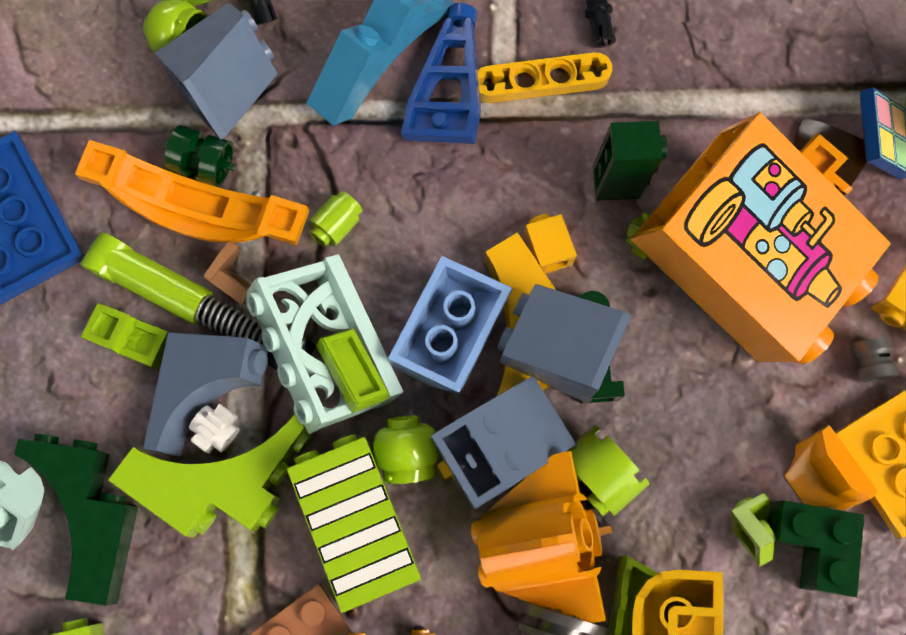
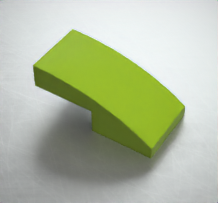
M97 303L81 338L158 370L162 363L168 331L137 320L124 312Z

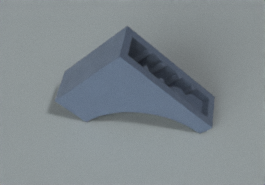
M168 332L143 449L180 457L186 437L190 431L189 425L203 407L210 405L216 399L232 390L262 385L263 374L268 365V350L265 346L243 337Z

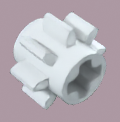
M221 404L215 410L206 405L196 414L189 425V429L195 433L191 442L208 454L211 453L213 448L217 449L220 453L225 451L239 433L240 429L233 424L238 417Z

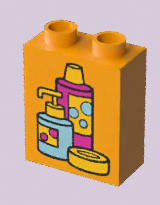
M761 112L722 129L630 239L757 362H797L798 364H807L813 361L829 347L834 338V332L827 325L842 306L848 307L856 304L873 290L878 282L879 275L872 267L891 244Z

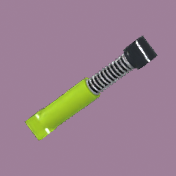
M99 232L80 263L82 267L98 277L126 288L193 325L202 322L203 326L208 325L209 329L214 328L215 332L220 331L221 335L226 334L229 337L249 338L264 345L261 336L262 329L257 319L252 321V316L246 318V313L240 315V310L234 311V307L228 308L227 303L222 305V300L217 302L216 297L213 298V291L139 254L125 243L107 233ZM303 336L301 349L312 355L316 345ZM268 351V365L277 370L278 365L272 352Z

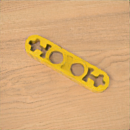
M593 52L485 66L478 70L480 101L484 103H498L598 90L607 85L612 73V63L606 55ZM590 66H596L597 71H602L600 77H595L594 73L589 71ZM576 67H579L578 74H581L580 80H576V77H577V68H576ZM557 68L564 69L568 72L570 79L565 83H557L551 78L550 72ZM520 73H528L534 78L535 83L531 87L523 88L516 84L514 78ZM504 76H509V89H505L506 82H503ZM485 79H491L492 84H495L494 90H487L486 85H484Z

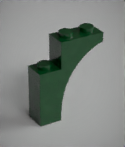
M34 434L33 441L18 439L14 455L32 465L49 482L56 492L68 520L72 556L65 600L104 606L118 604L138 507L126 505L127 497L102 493L100 501L110 454L98 451V443L74 439L71 447L58 445L59 437L43 434Z

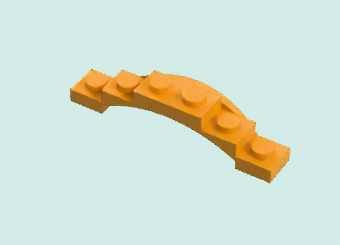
M92 140L88 141L75 172V175L80 180L104 187L122 204L145 219L170 231L204 241L219 243L231 241L239 243L258 238L263 239L266 236L297 246L309 213V208L306 205L273 195L270 198L254 196L208 185L149 164L127 154L125 150Z

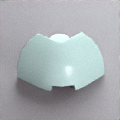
M0 461V546L11 548L12 551L22 543L33 529L43 499L44 487L41 477L32 467L18 475L10 465Z

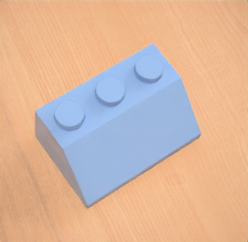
M441 256L388 357L392 367L428 386L460 394L512 292V287Z

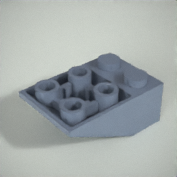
M534 375L431 435L432 442L473 509L480 507L547 464V459L553 454L565 452L576 445Z

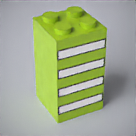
M355 434L335 441L333 443L334 449L324 454H318L317 450L302 454L294 459L296 465L287 468L341 614L422 579L370 445L365 437L357 439Z

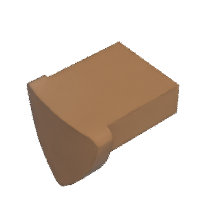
M230 241L217 255L203 278L243 305L246 304V292L251 284L231 270L240 247Z

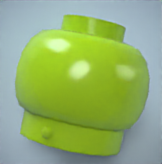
M162 0L151 8L143 25L144 35L150 49L155 54V52L201 22L208 15L184 0Z
M417 415L398 416L387 419L388 426L381 428L376 433L372 446L375 462L383 471L384 482L389 484H407L433 478L435 476L434 464L438 461L439 452L431 440V435L436 433V431L429 424L420 423L419 416Z

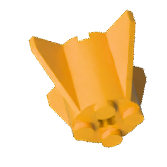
M572 452L556 453L547 459V464L527 476L488 511L483 513L480 520L472 522L471 536L473 542L478 546L481 560L478 568L479 579L485 588L493 587L498 592L537 606L551 607L550 610L560 609L561 614L570 617L575 615L582 621L589 623L606 621L597 579L601 567L594 568L595 557L602 556L601 536L612 534L611 525L599 528L593 509L584 510L580 501L587 500V498L579 491Z

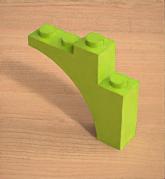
M294 414L286 425L258 447L231 459L205 464L168 462L151 456L144 450L133 447L108 481L186 537H195L198 533L203 535L216 519L217 515L214 513L216 507L250 531H257L260 526L266 529L279 512V508L275 505L280 500L268 488L271 484L277 486L288 473L287 468L290 467L286 463L295 451L301 453L306 448L314 434H309L305 425H302Z

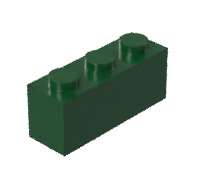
M659 121L610 123L593 164L596 201L640 198L646 186L650 185L653 174L658 172L660 162L667 155V139L665 135H660Z

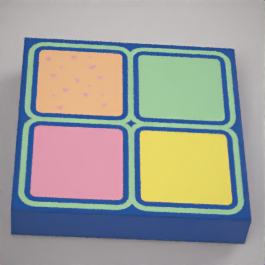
M874 87L863 90L860 94L866 161L900 180L905 179L906 109Z

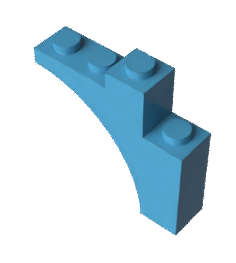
M373 0L362 24L341 30L306 104L333 126L353 118L372 87L392 62L419 35L435 23L448 17L450 6L455 3L452 0Z

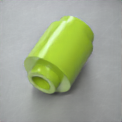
M340 191L336 196L331 195L308 220V225L311 228L308 233L322 247L327 245L336 247L359 222V215L363 210L353 197L346 192Z

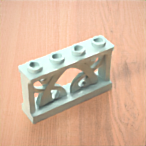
M339 254L327 257L322 262L265 278H255L246 292L247 308L252 316H256L262 329L263 344L269 352H272L278 365L279 380L285 388H288L293 398L296 418L302 425H305L309 434L371 409L386 406L404 392ZM315 280L319 285L309 296L298 286ZM277 291H286L294 295L302 305L299 308L294 301L282 299L281 302L287 307V312L280 313L273 294ZM329 308L334 320L327 319L320 311L325 315L327 313L326 309ZM310 317L319 326L332 332H343L354 328L390 394L384 402L352 413L340 392V400L336 407L326 408L322 406L315 388L320 387L325 391L326 400L333 393L334 385L337 384L325 363L315 359L301 349L304 330Z

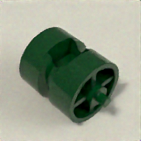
M179 125L172 132L168 142L165 141L163 144V149H166L164 155L165 169L186 178H190L194 174L196 181L220 187L224 183L229 170L234 171L236 168V164L232 163L234 153L233 142L227 139L220 140L214 135H208L204 138L203 132Z

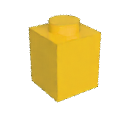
M548 213L541 214L529 220V224L525 226L523 232V239L544 273L548 274L572 266L577 254L562 214L553 217Z

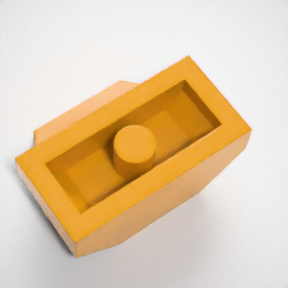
M830 425L795 445V457L784 474L785 479L803 504L835 508L844 511L872 499L878 492Z

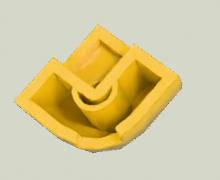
M670 570L660 572L647 580L636 595L633 608L632 635H723V572Z

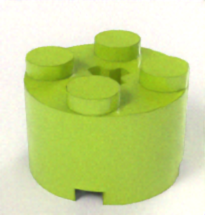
M594 424L575 442L576 445L567 451L572 452L578 483L581 481L591 492L586 497L587 500L602 516L610 512L615 517L650 483L646 478L638 482L634 477L639 471L637 466L608 435L600 440L596 436L600 428Z

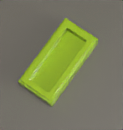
M354 328L319 339L316 347L352 413L384 402L390 394Z

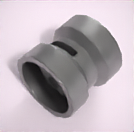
M891 337L866 339L851 344L853 356L859 360L860 367L857 369L859 382H873L899 376L897 363L893 362L890 356L893 350Z

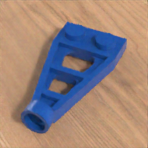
M455 3L450 6L448 18H446L408 99L401 132L405 141L475 144L481 103L474 32L477 10L471 5ZM447 48H464L463 66H441ZM439 80H460L462 97L458 103L430 101L431 94Z

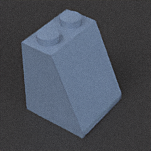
M229 2L155 52V55L191 109L220 140L228 135L277 75L271 63V60L274 59L272 51L262 39L259 41L254 33L258 30L255 21L246 10L240 12Z
M535 284L530 295L522 292L513 314L519 316L514 330L506 327L496 349L503 351L499 363L529 377L534 375L536 380L586 402L599 390L631 314Z

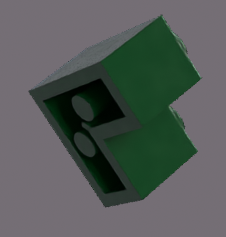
M785 500L770 502L767 524L775 535L776 540L774 544L803 549L799 589L857 598L864 515Z

